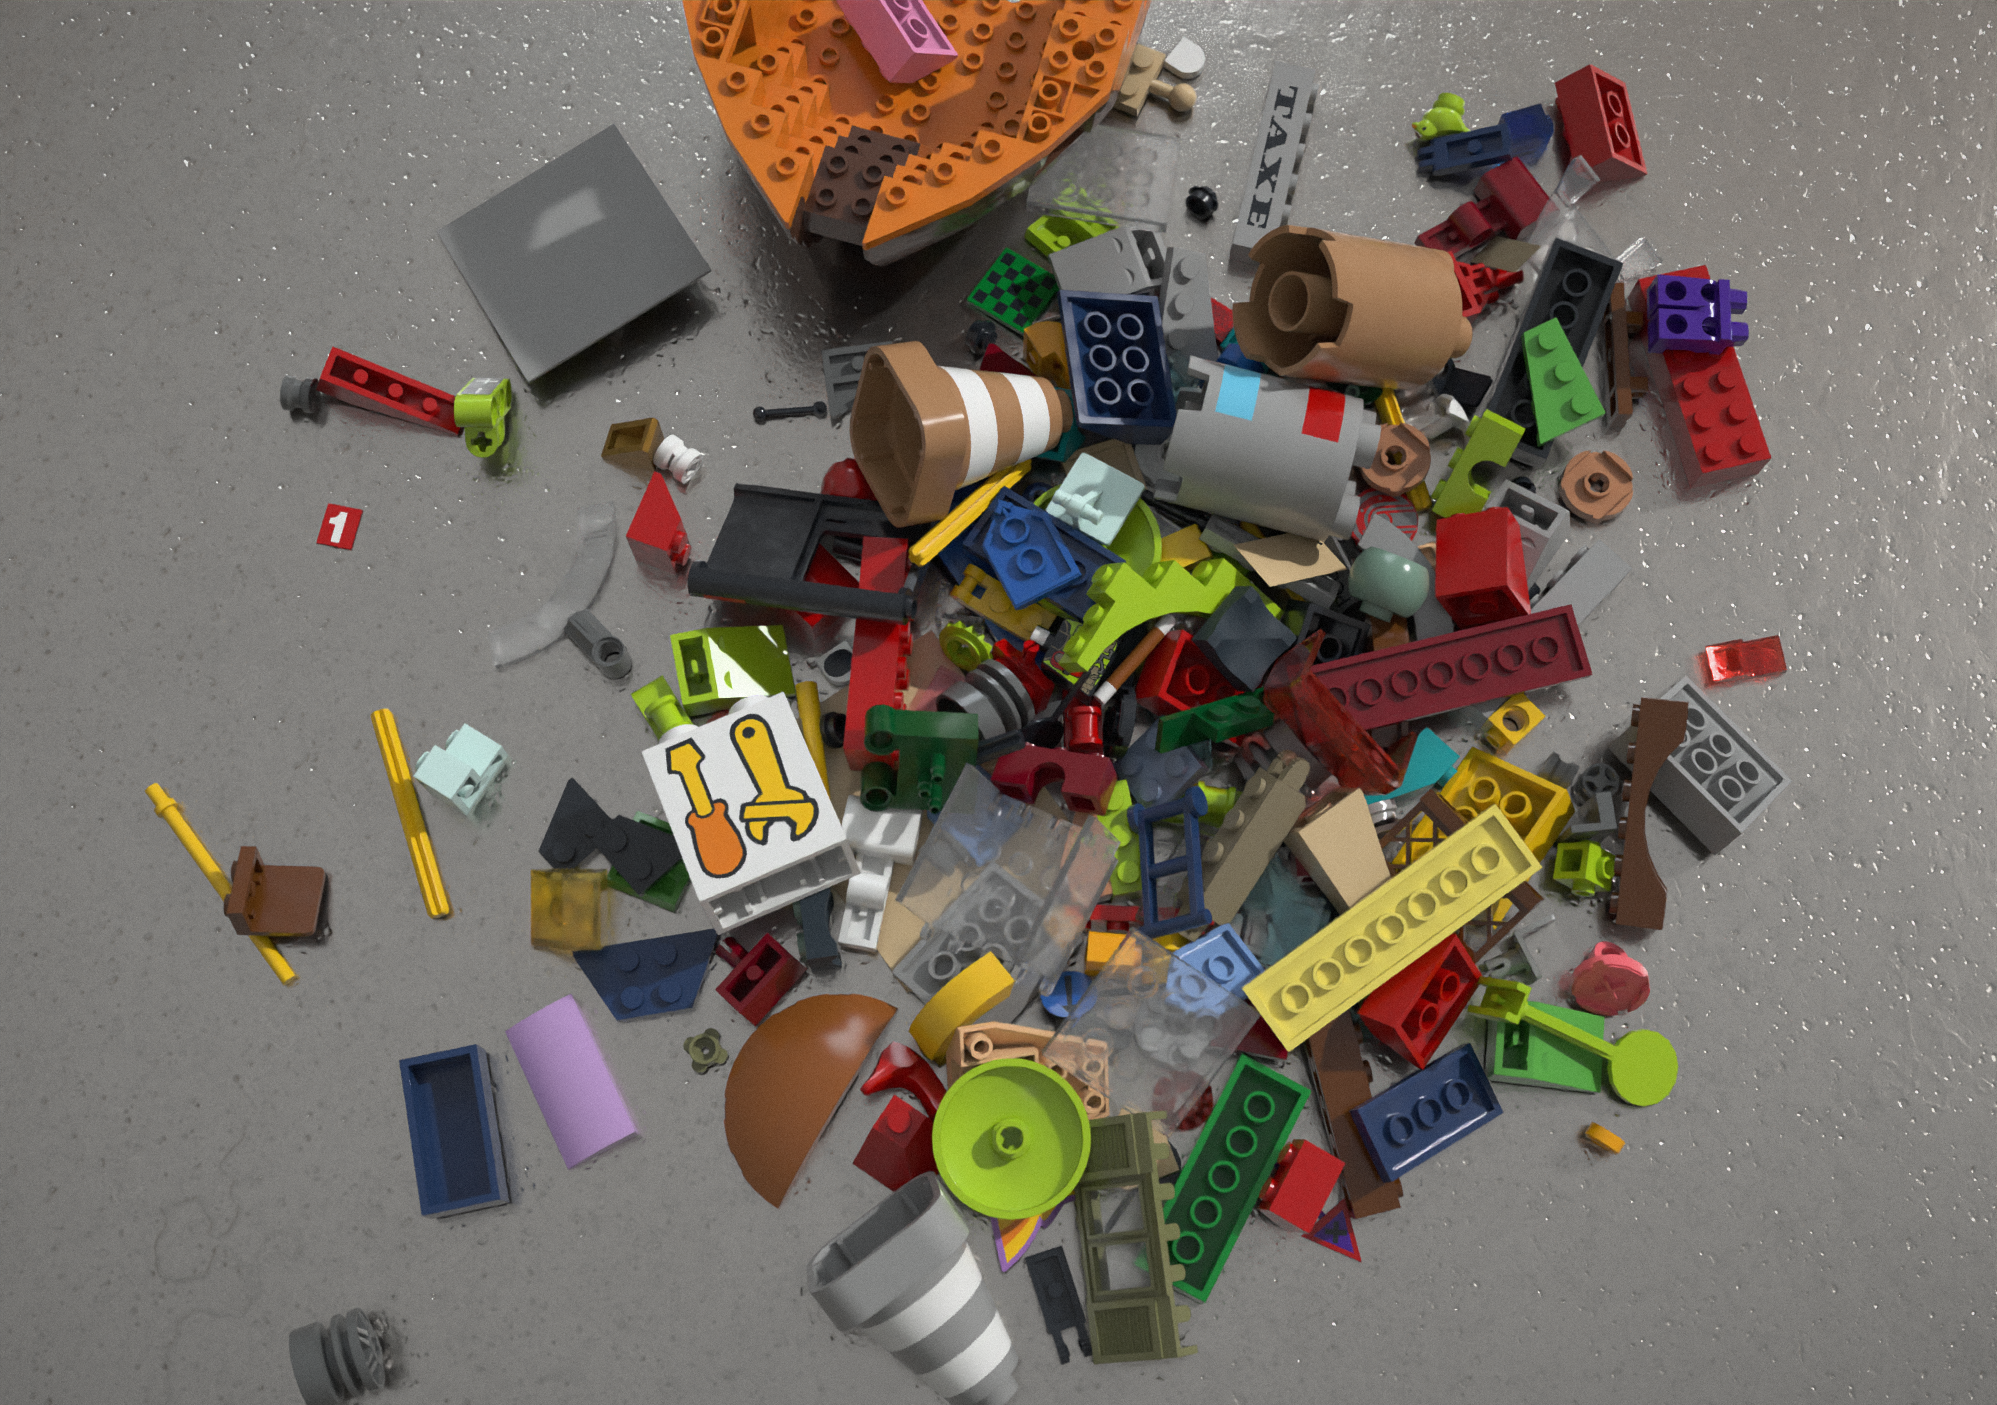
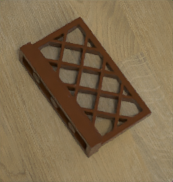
M1430 789L1420 799L1421 801L1379 841L1382 850L1391 841L1406 842V864H1391L1385 858L1391 877L1399 873L1397 869H1404L1411 864L1412 842H1433V847H1435L1439 842L1446 839L1439 838V829L1448 837L1468 823L1437 789ZM1422 811L1433 821V838H1412V821ZM1406 828V838L1396 837ZM1526 880L1501 897L1509 899L1520 910L1509 921H1493L1492 904L1487 908V921L1470 920L1459 928V934L1456 931L1453 932V934L1457 935L1475 964L1545 900ZM1465 925H1487V942L1477 952L1465 941ZM1493 926H1503L1493 935Z

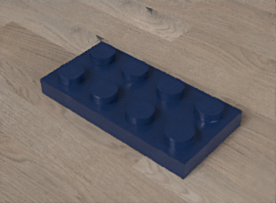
M1006 486L1002 487L962 543L963 549L990 566L991 564L982 549V544L991 525L998 499L1033 511L1035 509L1046 512ZM1049 514L1082 577L1076 583L1044 599L1084 623L1083 617L1091 606L1096 604L1086 595L1093 584L1091 580L1094 573L1105 564L1126 563V560Z
M1471 1043L1461 1044L1427 1064L1423 1070H1417L1349 1111L1383 1183L1396 1180L1504 1113Z

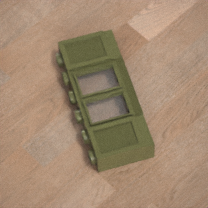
M1166 1111L1141 1112L1089 1120L1091 1133L1089 1158L1085 1171L1073 1190L1075 1191L1077 1206L1076 1224L1080 1231L1082 1246L1081 1264L1086 1278V1305L1094 1365L1179 1358L1198 1353L1197 1345L1180 1346L1178 1323L1189 1321L1191 1311L1188 1305L1175 1306L1172 1282L1184 1280L1185 1268L1182 1264L1170 1265L1167 1241L1179 1239L1180 1228L1176 1223L1164 1224L1161 1201L1173 1199L1175 1189L1171 1183L1159 1184L1156 1160L1167 1159L1170 1151L1166 1143L1154 1144L1151 1124L1152 1120L1167 1119Z

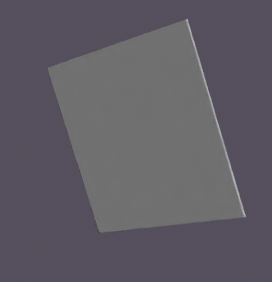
M612 124L436 231L528 383L712 272L615 124Z

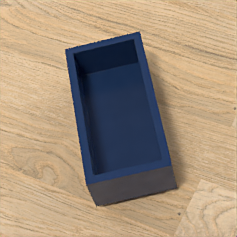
M474 1044L399 1060L421 1215L434 1219L509 1203L486 1050Z

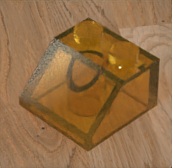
M531 869V945L561 950H601L608 944V869Z

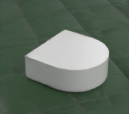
M1183 37L1165 59L1163 67L1180 78L1192 79L1202 72L1205 54L1198 45Z

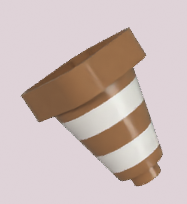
M918 341L879 345L869 348L864 358L850 417V441L855 460L884 513L895 527L900 528L945 519L956 490L1054 449L1060 440L1061 433L1068 432L1072 426L1073 410L1066 392L1061 389L1055 390L1053 385L1043 377L936 366L926 348Z

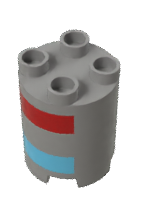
M1190 355L1187 364V374L1205 380L1202 389L1180 387L1175 405L1177 416L1173 432L1167 438L1170 439V443H1167L1169 447L1163 465V470L1179 476V481L1157 478L1153 498L1325 542L1329 535L1349 540L1358 515L1360 497L1355 496L1356 482L1350 481L1348 478L1352 465L1370 469L1373 463L1381 434V425L1375 424L1376 412L1364 410L1363 399Z

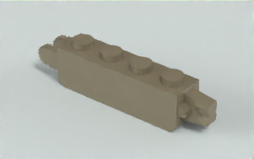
M1287 749L1280 752L1277 758H1274L1267 771L1261 767L1258 768L1254 776L1246 783L1245 789L1234 807L1226 814L1223 824L1212 841L1203 850L1201 864L1205 909L1207 908L1211 912L1212 921L1219 925L1232 921L1306 807L1305 796L1298 791L1305 782L1306 776H1309L1310 763L1304 758H1297L1298 755ZM1188 875L1176 895L1184 901L1177 916L1190 913ZM1209 924L1178 933L1195 942Z

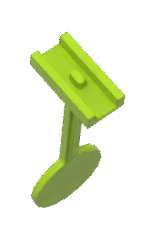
M1480 976L1478 984L1487 987L1480 1006L1469 1005L1466 1012L1479 1018L1517 1025L1520 1020H1523L1608 1061L1609 1082L1615 1093L1627 1103L1644 1107L1657 1104L1669 1095L1675 1085L1678 1073L1676 1052L1670 1041L1659 1032L1646 1029L1629 1031L1613 1045L1528 1005L1527 999L1532 989L1531 987L1517 981Z

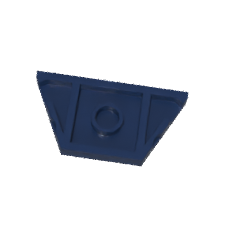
M713 928L572 951L573 958L618 1022L694 1010L700 994L699 990L702 981L706 977L710 965L709 961L715 943L718 942L719 935Z

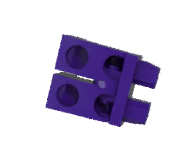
M1657 274L1647 288V319H1650L1647 323L1648 353H1663L1665 350H1690L1697 353L1721 354L1726 347L1743 346L1749 338L1748 324L1745 322H1731V314L1742 315L1748 303L1747 291L1730 289V280L1719 279L1716 282L1710 279Z

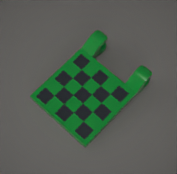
M1006 247L967 298V303L1024 336V329L1032 325V322L1037 321L1055 295H1057L1059 287L1054 274Z

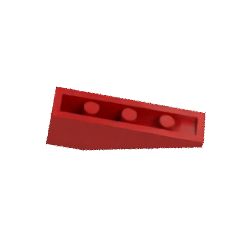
M332 346L319 378L317 391L352 405L456 436L458 435L460 427L456 426L454 419V401L456 396Z

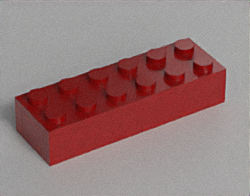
M1706 265L1660 274L1711 280ZM1657 275L1638 279L1627 298L1632 311L1643 312L1644 325L1640 329L1639 334L1690 489L1758 474L1770 461L1771 455L1734 347H1726L1721 354L1697 353L1690 350H1665L1663 353H1648L1647 323L1650 319H1647V288Z
M864 536L859 589L897 594L899 589L904 587L912 565L908 558L910 555L908 539ZM856 619L843 745L851 771H862L866 764L877 761L885 762L895 770L899 749L883 756L868 752L864 746V720L866 711L875 705L883 704L897 710H907L902 691L909 690L910 669H907V657H905L912 655L913 634H910V622L904 626Z

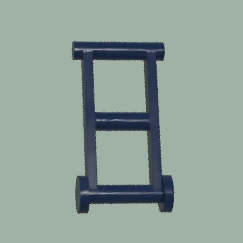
M1199 786L1187 788L1183 798L1147 809L1140 803L1128 807V823L1132 831L1139 834L1144 925L1138 928V935L1142 941L1212 923L1211 912L1209 909H1205L1198 823V817L1206 815L1208 803L1203 790ZM1183 814L1186 855L1155 863L1152 823ZM1187 871L1190 913L1159 921L1156 879Z

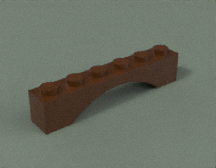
M1641 697L1640 705L1633 704L1631 726L1638 727L1636 742L1629 741L1626 764L1633 765L1632 780L1625 779L1622 801L1629 802L1628 817H1620L1618 839L1625 840L1623 855L1616 854L1614 876L1621 877L1619 892L1612 891L1609 914H1616L1615 924L1663 930L1668 888L1657 873L1649 853L1645 833V810L1651 786L1659 769L1668 756L1685 740L1689 702Z

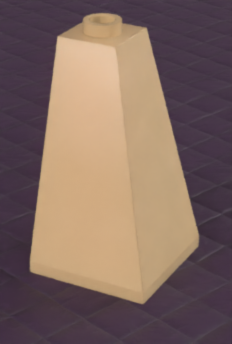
M1360 788L1333 789L1300 814L1284 839L1285 844L1340 915L1391 879L1365 796Z

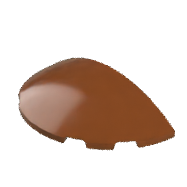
M823 994L797 1001L794 1005L773 1014L754 1031L741 1048L733 1063L725 1089L724 1126L730 1151L742 1170L744 1178L761 1197L777 1209L782 1205L818 1145L820 1136L857 1075H860L896 1015L898 1008L884 1001L859 994Z

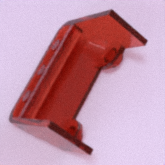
M1319 629L1276 659L1264 686V702L1268 709L1273 713H1277L1335 776L1341 788H1360L1364 796L1388 795L1401 787L1418 736L1413 731L1385 750L1374 741L1310 670L1325 637L1323 630Z

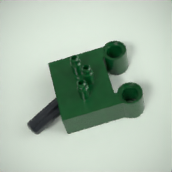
M883 704L870 707L866 711L864 720L865 748L868 752L879 756L891 754L896 749H899L897 770H893L890 765L880 761L868 763L862 768L860 802L864 808L874 812L892 808L929 810L932 814H937L940 811L971 813L975 767L1024 749L1026 747L1024 736L1021 730L1013 729L978 742V714L897 710Z

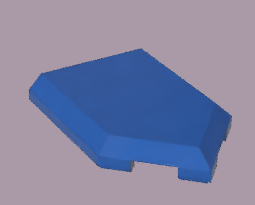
M998 499L991 525L982 544V549L1014 609L1022 610L1076 583L1082 577V574L1049 514L1035 509L1032 511L1014 506L1013 503Z

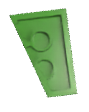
M1557 318L1551 319L1522 334L1521 340L1527 379L1530 382L1532 413L1535 415L1538 447L1606 414Z

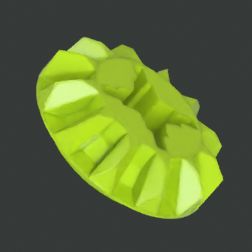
M961 621L955 624L948 623L939 634V643L945 655L951 662L966 671L976 670L981 662L994 658L990 652L992 646L983 640L984 634L975 632L973 625L967 628Z

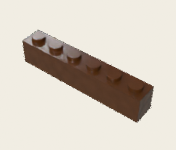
M1347 1009L1303 1042L1332 1154L1334 1157L1345 1162L1339 1175L1343 1197L1345 1198L1350 1218L1358 1219L1401 1208L1399 1198L1403 1197V1189L1399 1178L1392 1182H1382L1349 1112L1351 1109L1372 1098L1369 1083L1373 1082V1074L1368 1060H1362L1359 1045L1363 1044L1361 1028L1358 1022H1352L1350 1011Z

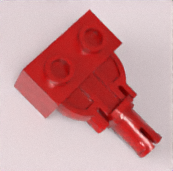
M1452 251L1447 252L1453 259L1454 273L1460 286L1462 316L1466 317L1470 324L1475 321L1486 305L1497 301L1499 296L1498 290L1519 285L1524 280L1522 270L1514 273L1501 269L1491 270L1489 267L1484 268L1483 263L1470 265L1457 262Z

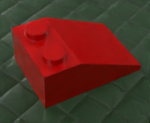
M1183 629L1168 632L1149 653L1135 688L1137 703L1158 716L1171 715L1244 692H1238L1191 641L1194 636ZM1263 680L1261 681V683L1259 684V686H1258L1256 689L1262 687ZM1245 734L1223 740L1222 742L1234 747H1240Z

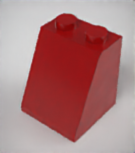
M1490 507L1481 512L1470 514L1457 513L1448 518L1436 520L1435 597L1460 630L1531 614L1520 526L1508 507Z

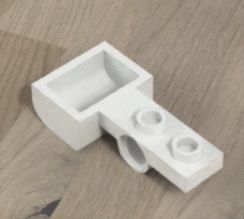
M848 796L842 829L853 855H856L855 860L861 874L849 879L846 906L838 939L839 946L876 952L894 863L913 866L924 814L923 810L889 808L884 811L874 812L863 807L860 802V796Z

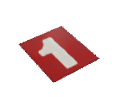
M328 503L316 543L351 550L363 510Z

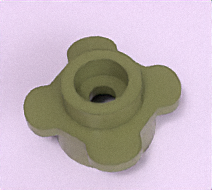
M708 1028L703 1034H699L694 1038L688 1037L684 1041V1050L689 1052L693 1060L691 1066L695 1072L703 1073L708 1066L715 1063L723 1064L727 1060L728 1053L725 1049L721 1048L718 1040L720 1034L716 1029ZM704 1047L709 1048V1052L707 1054L702 1053V1049Z

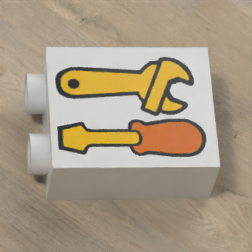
M784 692L769 698L764 695H752L743 698L731 707L727 716L701 727L692 724L674 727L662 735L658 745L642 751L699 902L718 935L861 874Z

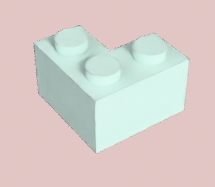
M464 723L460 730H455L449 736L445 744L446 751L434 745L430 752H425L419 758L415 766L416 773L414 778L431 795L467 816L508 757V754L501 745Z

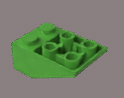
M1527 1001L1528 1005L1602 1040L1604 1038L1605 1017L1540 1002ZM1488 1020L1485 1074L1488 1080L1601 1093L1602 1057L1523 1020H1520L1518 1025Z

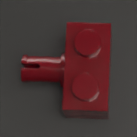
M768 933L762 937L750 952L732 936L723 940L732 949V953H729L720 944L716 949V955L722 958L733 970L719 984L715 991L755 1026L807 970Z

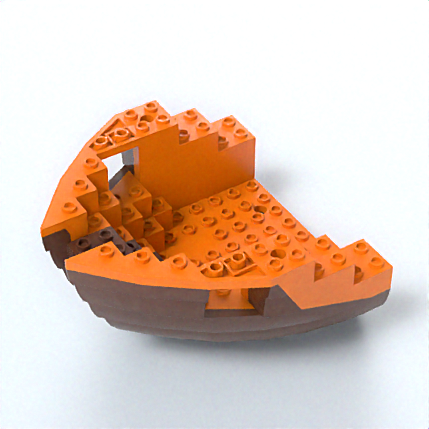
M682 0L695 62L727 141L788 238L794 240L796 244L807 248L811 247L812 242L819 243L824 236L860 245L863 247L865 260H869L872 265L885 267L965 229L1028 189L1087 133H1091L1115 105L1118 93L1131 68L1151 0H1020L1016 3L1007 0H922L959 56L954 61L913 83L889 82L882 76L879 71V65L871 53L863 47L862 39L854 27L846 21L844 12L836 0Z

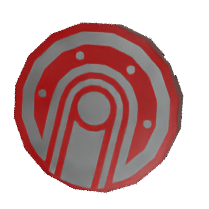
M1370 488L1358 495L1360 497V505L1351 534L1356 545L1359 543L1375 513L1392 523L1407 535L1411 541L1417 533L1419 518L1414 504L1405 494L1392 497L1374 488Z

